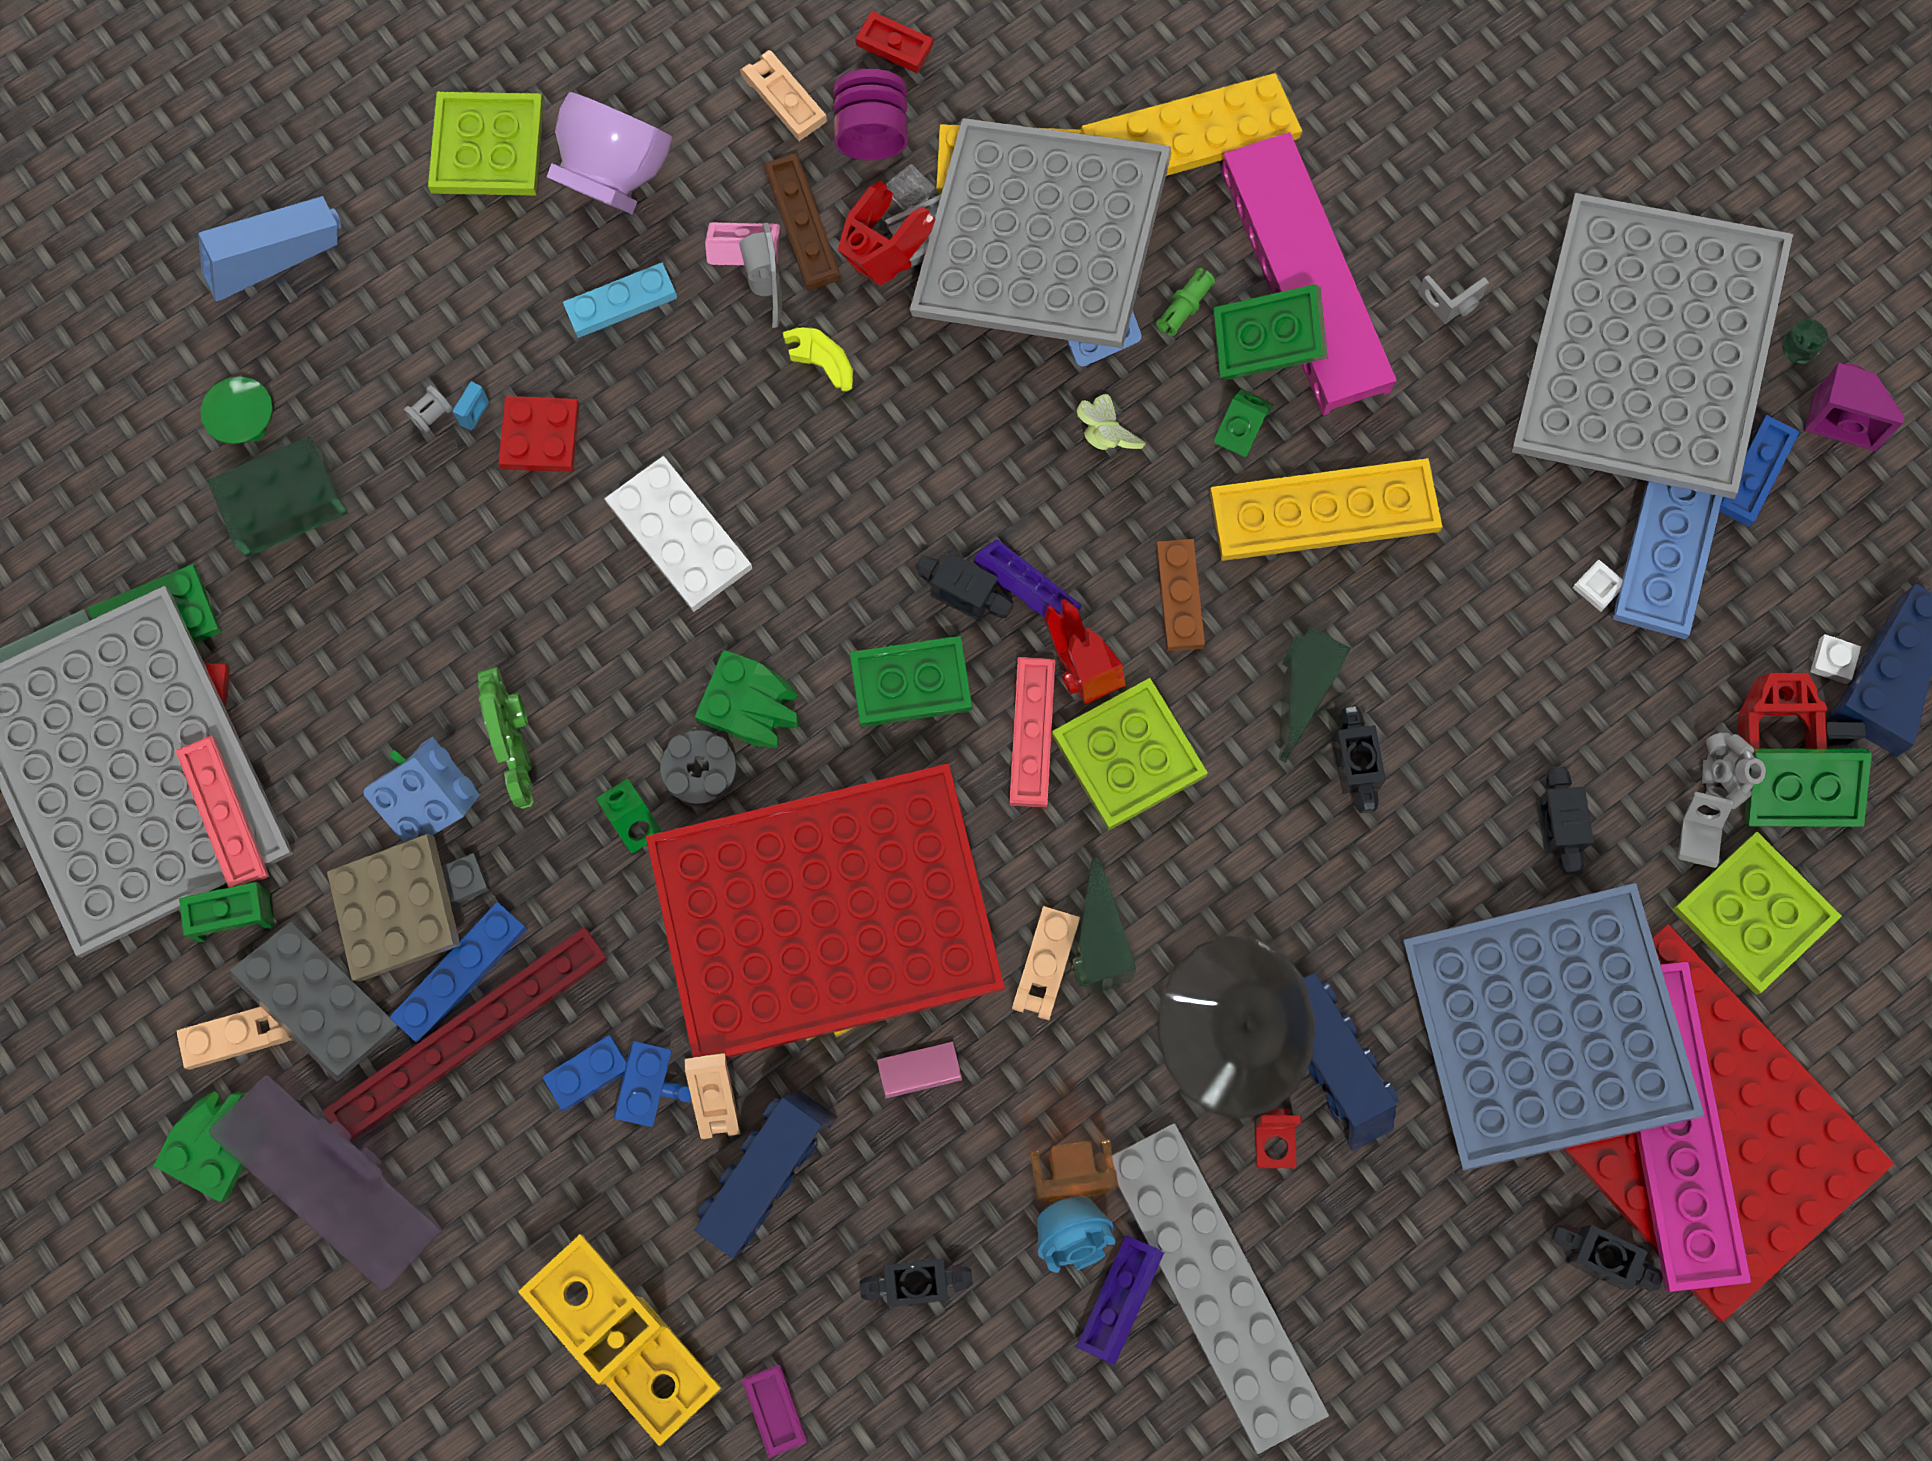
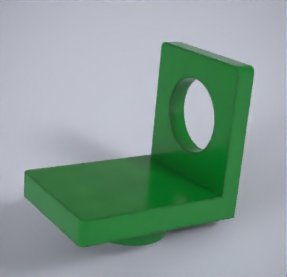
M1241 389L1232 399L1214 439V443L1246 457L1265 417L1271 411L1274 404Z
M625 779L596 798L631 854L647 845L646 836L663 832L629 779ZM638 821L647 822L649 827L645 835L640 838L629 836L628 831L632 824Z

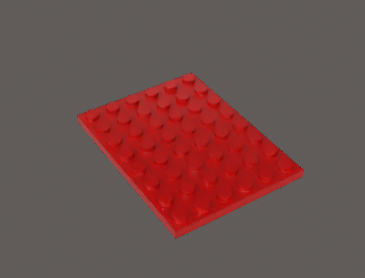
M949 763L646 836L693 1058L725 1053L727 1059L1005 990Z
M1668 924L1652 939L1660 965L1681 962L1689 963L1751 1283L1690 1290L1718 1322H1724L1891 1168L1894 1163ZM1636 1133L1562 1149L1659 1256Z

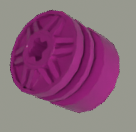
M859 69L848 72L836 80L833 85L834 114L836 115L834 118L835 148L843 155L865 161L882 160L903 152L908 145L907 116L905 115L907 112V96L904 80L890 71L880 69Z

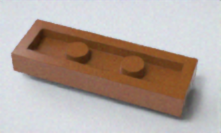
M1194 539L1158 541L1156 553L1166 651L1204 649L1205 640Z

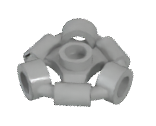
M1717 733L1710 736L1705 742L1709 753L1707 760H1703L1702 784H1706L1707 791L1705 794L1732 800V809H1736L1752 795L1751 788L1753 785L1763 781L1766 769L1764 763L1753 756V747L1737 734L1731 736L1729 733ZM1750 767H1751V770H1752L1751 776H1750V774H1749V769H1750ZM1720 782L1726 790L1716 787V784ZM1707 805L1712 809L1720 811L1717 807L1713 805Z

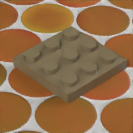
M426 834L327 871L352 981L361 982L460 946L434 836Z

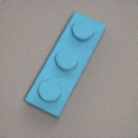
M659 263L566 300L563 304L575 333L580 338L675 300L677 295L663 263Z

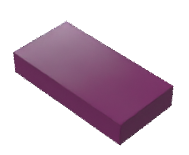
M781 1364L742 1379L769 1458L808 1443Z

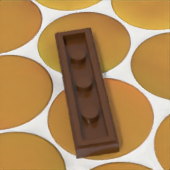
M795 153L764 163L767 178L807 291L840 281V272L798 154Z

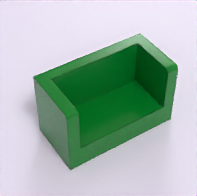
M257 882L179 898L183 934L197 943L206 941L205 935L255 924H259L266 929L274 927L270 891Z

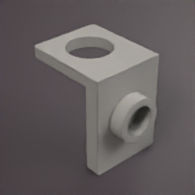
M1427 275L1423 278L1418 294L1443 323L1446 324L1459 314L1464 317L1471 313L1479 305V300L1483 297L1489 282L1484 277L1451 301L1436 282ZM1429 290H1431L1436 295V297L1439 300V303H1437L1433 299Z
M1694 792L1682 819L1678 859L1713 868L1717 867L1722 828L1733 807L1732 800ZM1702 805H1713L1720 812L1716 815H1704L1697 808Z

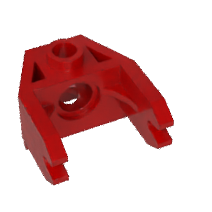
M881 181L871 185L848 213L837 249L856 272L878 286L893 279L899 272L911 268L912 264L909 260L930 235L936 220L929 214L930 211L921 206L910 213L890 240L872 230L890 207L893 193L886 189L887 185Z
M1066 599L1061 600L1062 612L1060 614H1057L1051 605L1048 606L1044 620L1054 649L1065 671L1062 674V679L1068 692L1071 695L1077 693L1086 705L1126 686L1122 662L1098 633L1089 627L1084 629L1079 611L1075 605Z
M1769 673L1754 680L1738 715V735L1749 743L1753 749H1760L1759 721L1764 716H1799L1804 722L1805 749H1827L1825 719L1827 706L1818 697L1817 688L1809 673Z

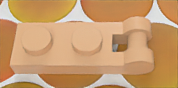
M768 50L760 55V60L754 65L749 63L740 69L747 84L756 90L798 141H801L827 122L826 114L772 51ZM767 72L771 73V75L765 79L762 77Z
M1043 906L1014 999L1013 1010L1024 1012V1009L1039 1013V1018L1050 1020L1080 917ZM1034 985L1046 989L1044 998L1030 995L1031 986Z
M262 1007L177 1030L183 1066L188 1070L292 1040V1037ZM268 1020L270 1030L262 1034L260 1022Z
M725 1053L685 1059V1073L701 1140L711 1139L714 1134L728 1132V1136L740 1135V1118L736 1108Z

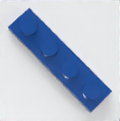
M497 902L460 941V946L455 947L389 1018L416 1043H420L437 1028L528 929Z

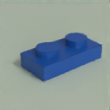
M608 1035L542 1078L560 1109L565 1112L624 1074L627 1061L613 1038Z

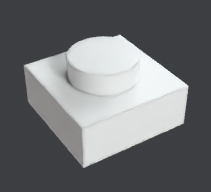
M1824 634L1819 639L1810 672L1848 684L1853 678L1861 646Z

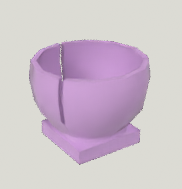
M569 92L560 107L555 130L562 163L560 166L551 164L547 178L633 214L638 201L631 197L632 192L657 176L669 155L673 138L671 135L630 115L582 95Z

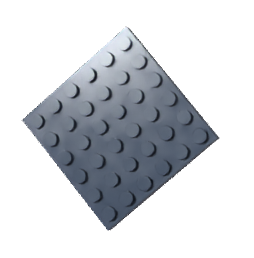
M1636 883L1404 940L1464 1171L1705 1116Z

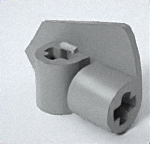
M767 222L763 223V232L743 238L740 241L739 247L751 291L760 296L772 295V328H777L780 323L783 306L782 287L772 234Z

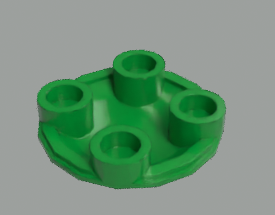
M241 376L226 378L215 384L205 395L200 408L201 422L208 434L215 440L229 444L261 440L266 434V427L269 425L273 413L272 399L267 389L256 380Z

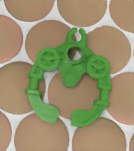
M498 667L479 671L478 687L481 692L479 694L482 715L497 762H507L509 770L504 771V777L508 793L515 807L522 809L531 807L534 802L531 794L533 787L528 771H531V762L524 738L517 731V728L528 726L523 701L519 693L507 694L506 686Z

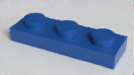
M1766 415L1761 420L1747 448L1737 496L1735 499L1722 497L1719 512L1750 527L1755 522L1800 431Z

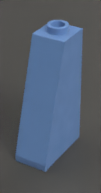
M321 196L199 232L201 273L215 301L225 299L336 246L337 230L341 229L339 216L334 208L329 209L324 197Z

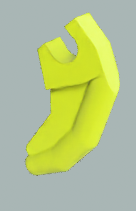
M796 328L783 332L785 344L791 342L800 343L797 348L788 350L791 361L816 364L824 369L836 388H841L842 391L852 389L853 368L844 350L822 331L813 328Z

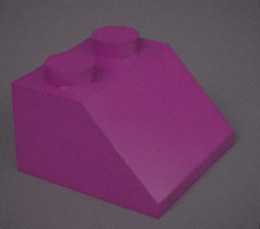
M1838 363L1814 391L1804 431L1876 452L1903 424L1904 415L1876 373L1866 371L1856 364Z

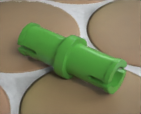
M1196 269L1194 275L1184 288L1174 293L1172 296L1173 302L1156 321L1157 327L1164 334L1170 327L1168 336H1175L1188 316L1194 315L1200 307L1199 302L1215 284V278L1211 273L1206 271L1203 277H1201L1204 269Z

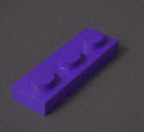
M1125 1236L1078 1341L1077 1348L1115 1366L1164 1252L1134 1238Z

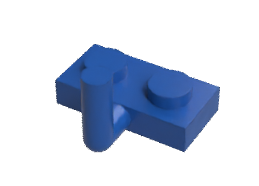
M635 1041L631 1042L613 1115L614 1119L653 1127L660 1096L682 1102L692 1100L688 1086L664 1081L672 1050Z

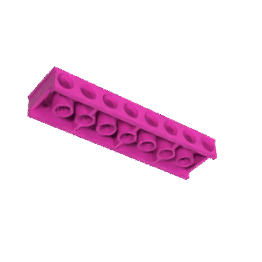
M1288 132L1224 153L1221 174L1271 293H1279L1313 284L1321 287L1328 359L1301 365L1322 415L1330 414L1332 409L1383 393V396L1390 394L1394 383L1397 381L1291 133Z

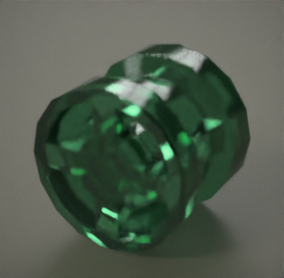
M1803 319L1797 322L1783 340L1782 348L1784 354L1794 363L1805 364L1811 362L1828 341L1827 330L1817 320Z

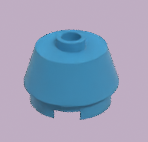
M1076 1196L1057 1201L1046 1208L1037 1219L1038 1255L1045 1260L1048 1269L1055 1273H1059L1060 1266L1074 1264L1075 1269L1080 1270L1098 1262L1106 1256L1103 1248L1107 1244L1115 1245L1116 1242L1112 1234L1113 1223L1088 1197Z

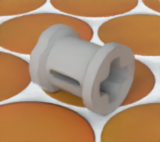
M431 385L426 388L427 393L412 407L406 406L403 409L409 419L425 434L430 431L429 426L444 412L450 413L453 410L447 400Z

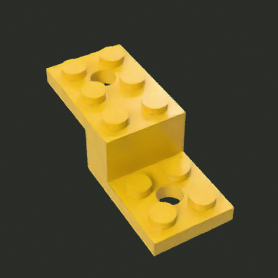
M581 1234L518 1291L598 1385L606 1384L658 1446H662L722 1389L643 1297L635 1296ZM580 1281L587 1287L588 1296L583 1304L573 1306L567 1300L566 1291L572 1283ZM661 1374L671 1376L675 1382L674 1393L666 1399L659 1398L653 1390L654 1381Z

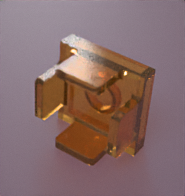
M1110 1140L1100 1142L1104 1172H1097L1095 1170L1092 1146L1089 1141L1053 1146L1049 1155L1052 1180L1047 1181L1042 1179L1038 1151H1031L1029 1156L1036 1204L1059 1201L1076 1196L1085 1197L1115 1192L1119 1185L1117 1173L1114 1169Z

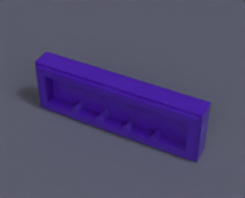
M997 539L979 551L973 561L983 570L998 577V582L1003 588L1010 590L1023 600L1030 609L1038 612L1044 618L1047 607L1050 605L1057 614H1060L1062 612L1061 600L1063 599L1075 605L1078 611L1082 608L1079 602Z

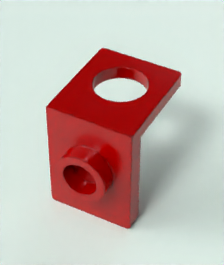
M1288 1109L1265 1110L1266 1115H1261L1255 1120L1256 1167L1296 1168L1295 1128L1301 1124V1115H1290ZM1280 1137L1286 1142L1287 1153L1284 1158L1273 1160L1267 1156L1264 1146L1269 1138Z

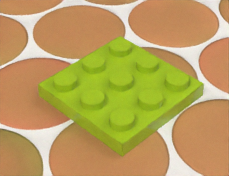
M437 92L428 182L431 194L537 196L544 108L542 94Z
M1151 678L1052 731V737L1108 831L1202 780L1208 774Z
M1758 832L1751 835L1672 909L1756 995L1762 993L1842 917Z

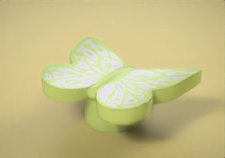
M1108 394L1097 397L1092 404L1083 400L1078 405L1076 410L1078 417L1086 424H1089L1084 431L1085 438L1094 447L1106 450L1108 448H1115L1117 445L1130 449H1142L1145 446L1146 442L1116 422L1114 406Z

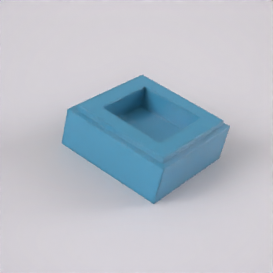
M471 381L452 411L460 426L470 431L474 429L490 403L482 386Z

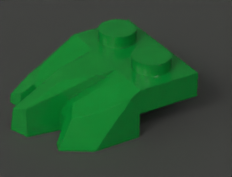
M723 650L697 710L695 719L697 722L730 733L734 739L750 745L778 748L779 738L773 733L775 728L799 729L797 713L783 706L785 702L795 700L798 694L786 679L763 664Z
M213 1091L197 1101L172 1128L153 1167L220 1203L228 1200L244 1166L252 1163L263 1141L268 1117L256 1115L247 1120L245 1113L250 1093L236 1092L231 1094L221 1106L219 1094Z

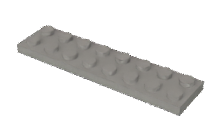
M1175 1123L1105 1159L1104 1161L1148 1245L1164 1252L1159 1268L1255 1453L1260 1454L1328 1417L1327 1410Z

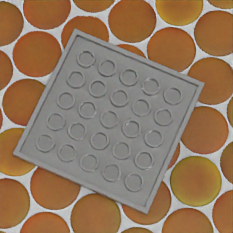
M962 118L936 212V220L930 234L910 311L912 316L1123 349L1172 154L1171 147Z

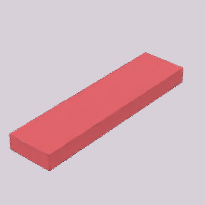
M1018 657L1009 806L1047 808L1055 659Z
M209 736L175 750L228 888L258 882L269 877L215 737Z

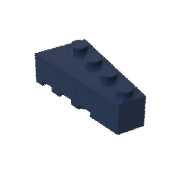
M1914 584L1898 598L1830 718L1837 722L1865 723L1866 736L1864 738L1896 757L1915 744L1932 676V592L1918 584Z
M1313 973L1274 993V1010L1299 1054L1307 1052L1309 1057L1305 1058V1063L1315 1085L1319 1087L1325 1085L1327 1089L1325 1096L1330 1105L1328 1108L1335 1121L1343 1119L1349 1129V1137L1345 1140L1353 1152L1393 1130L1396 1102L1399 1099L1391 1083L1388 1080L1382 1082L1375 1071L1378 1065L1372 1052L1368 1047L1361 1048L1354 1037L1357 1035V1030L1347 1014L1341 1016L1336 1008L1337 998L1327 982L1321 983L1317 975Z
M800 1090L782 1097L781 1100L775 1098L769 1104L762 1116L767 1120L759 1133L753 1131L748 1136L740 1151L745 1153L737 1166L731 1164L718 1182L723 1188L715 1199L709 1197L697 1213V1217L701 1221L694 1231L732 1259L743 1253L774 1208L771 1205L773 1199L778 1200L795 1179V1173L793 1172L795 1166L800 1167L818 1146L817 1140L814 1139L818 1131L826 1127L830 1129L838 1118Z

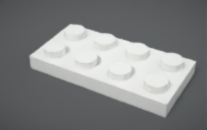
M664 456L604 498L607 505L693 612L753 569L748 559Z

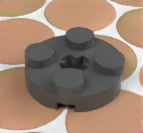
M695 730L675 736L669 741L668 747L662 755L660 773L668 791L678 801L692 807H705L719 801V798L724 796L734 786L737 777V762L734 753L724 738L709 731ZM696 760H703V764L709 763V770L702 771L699 778L692 777L694 772H688L689 766L695 764Z

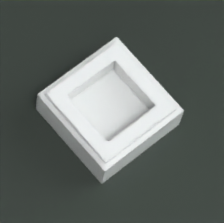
M1598 559L1573 586V589L1602 612L1619 594L1623 579Z

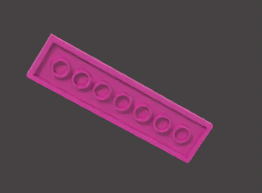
M1689 963L1663 964L1660 966L1705 1115L1698 1119L1636 1132L1665 1291L1667 1293L1751 1283Z

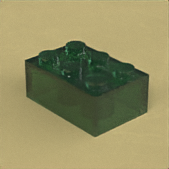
M311 435L207 480L231 540L246 558L349 514L324 454Z

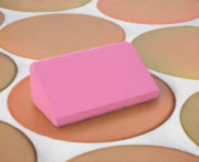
M709 223L705 241L707 263L710 265H744L739 247L740 241L749 235L763 232V224ZM769 224L778 264L780 225Z
M953 1042L877 1060L886 1098L962 1080Z

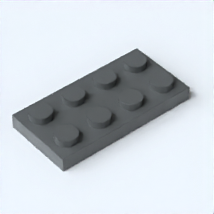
M289 922L230 970V977L337 1082L397 1031V1024L292 922Z

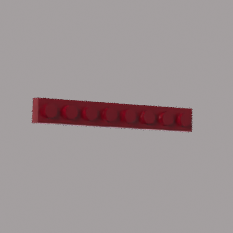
M583 927L323 1110L324 1114L343 1143L349 1144L608 961L607 957L589 931Z

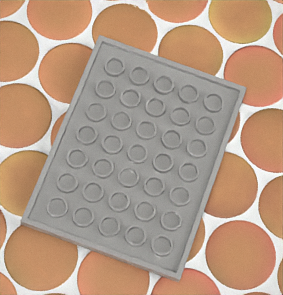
M1575 193L1512 452L1735 499L1741 480L1793 234Z
M166 586L158 588L0 663V789L77 957L88 955L180 910L179 898L220 890L228 886L175 750L209 736L215 737L265 866L268 867L293 854L174 598Z

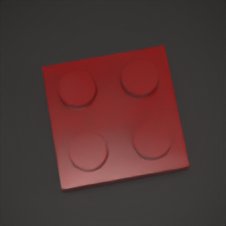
M505 396L498 462L500 468L503 470L574 472L580 408L578 399Z

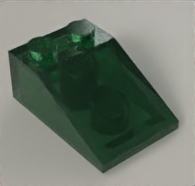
M1310 626L1304 637L1297 634L1282 665L1288 667L1283 677L1279 752V760L1284 763L1289 759L1351 650L1350 647Z
M1100 858L1093 859L1091 862L1076 958L1073 959L1074 965H1071L1078 988L1085 986L1087 995L1130 983L1136 972V967Z

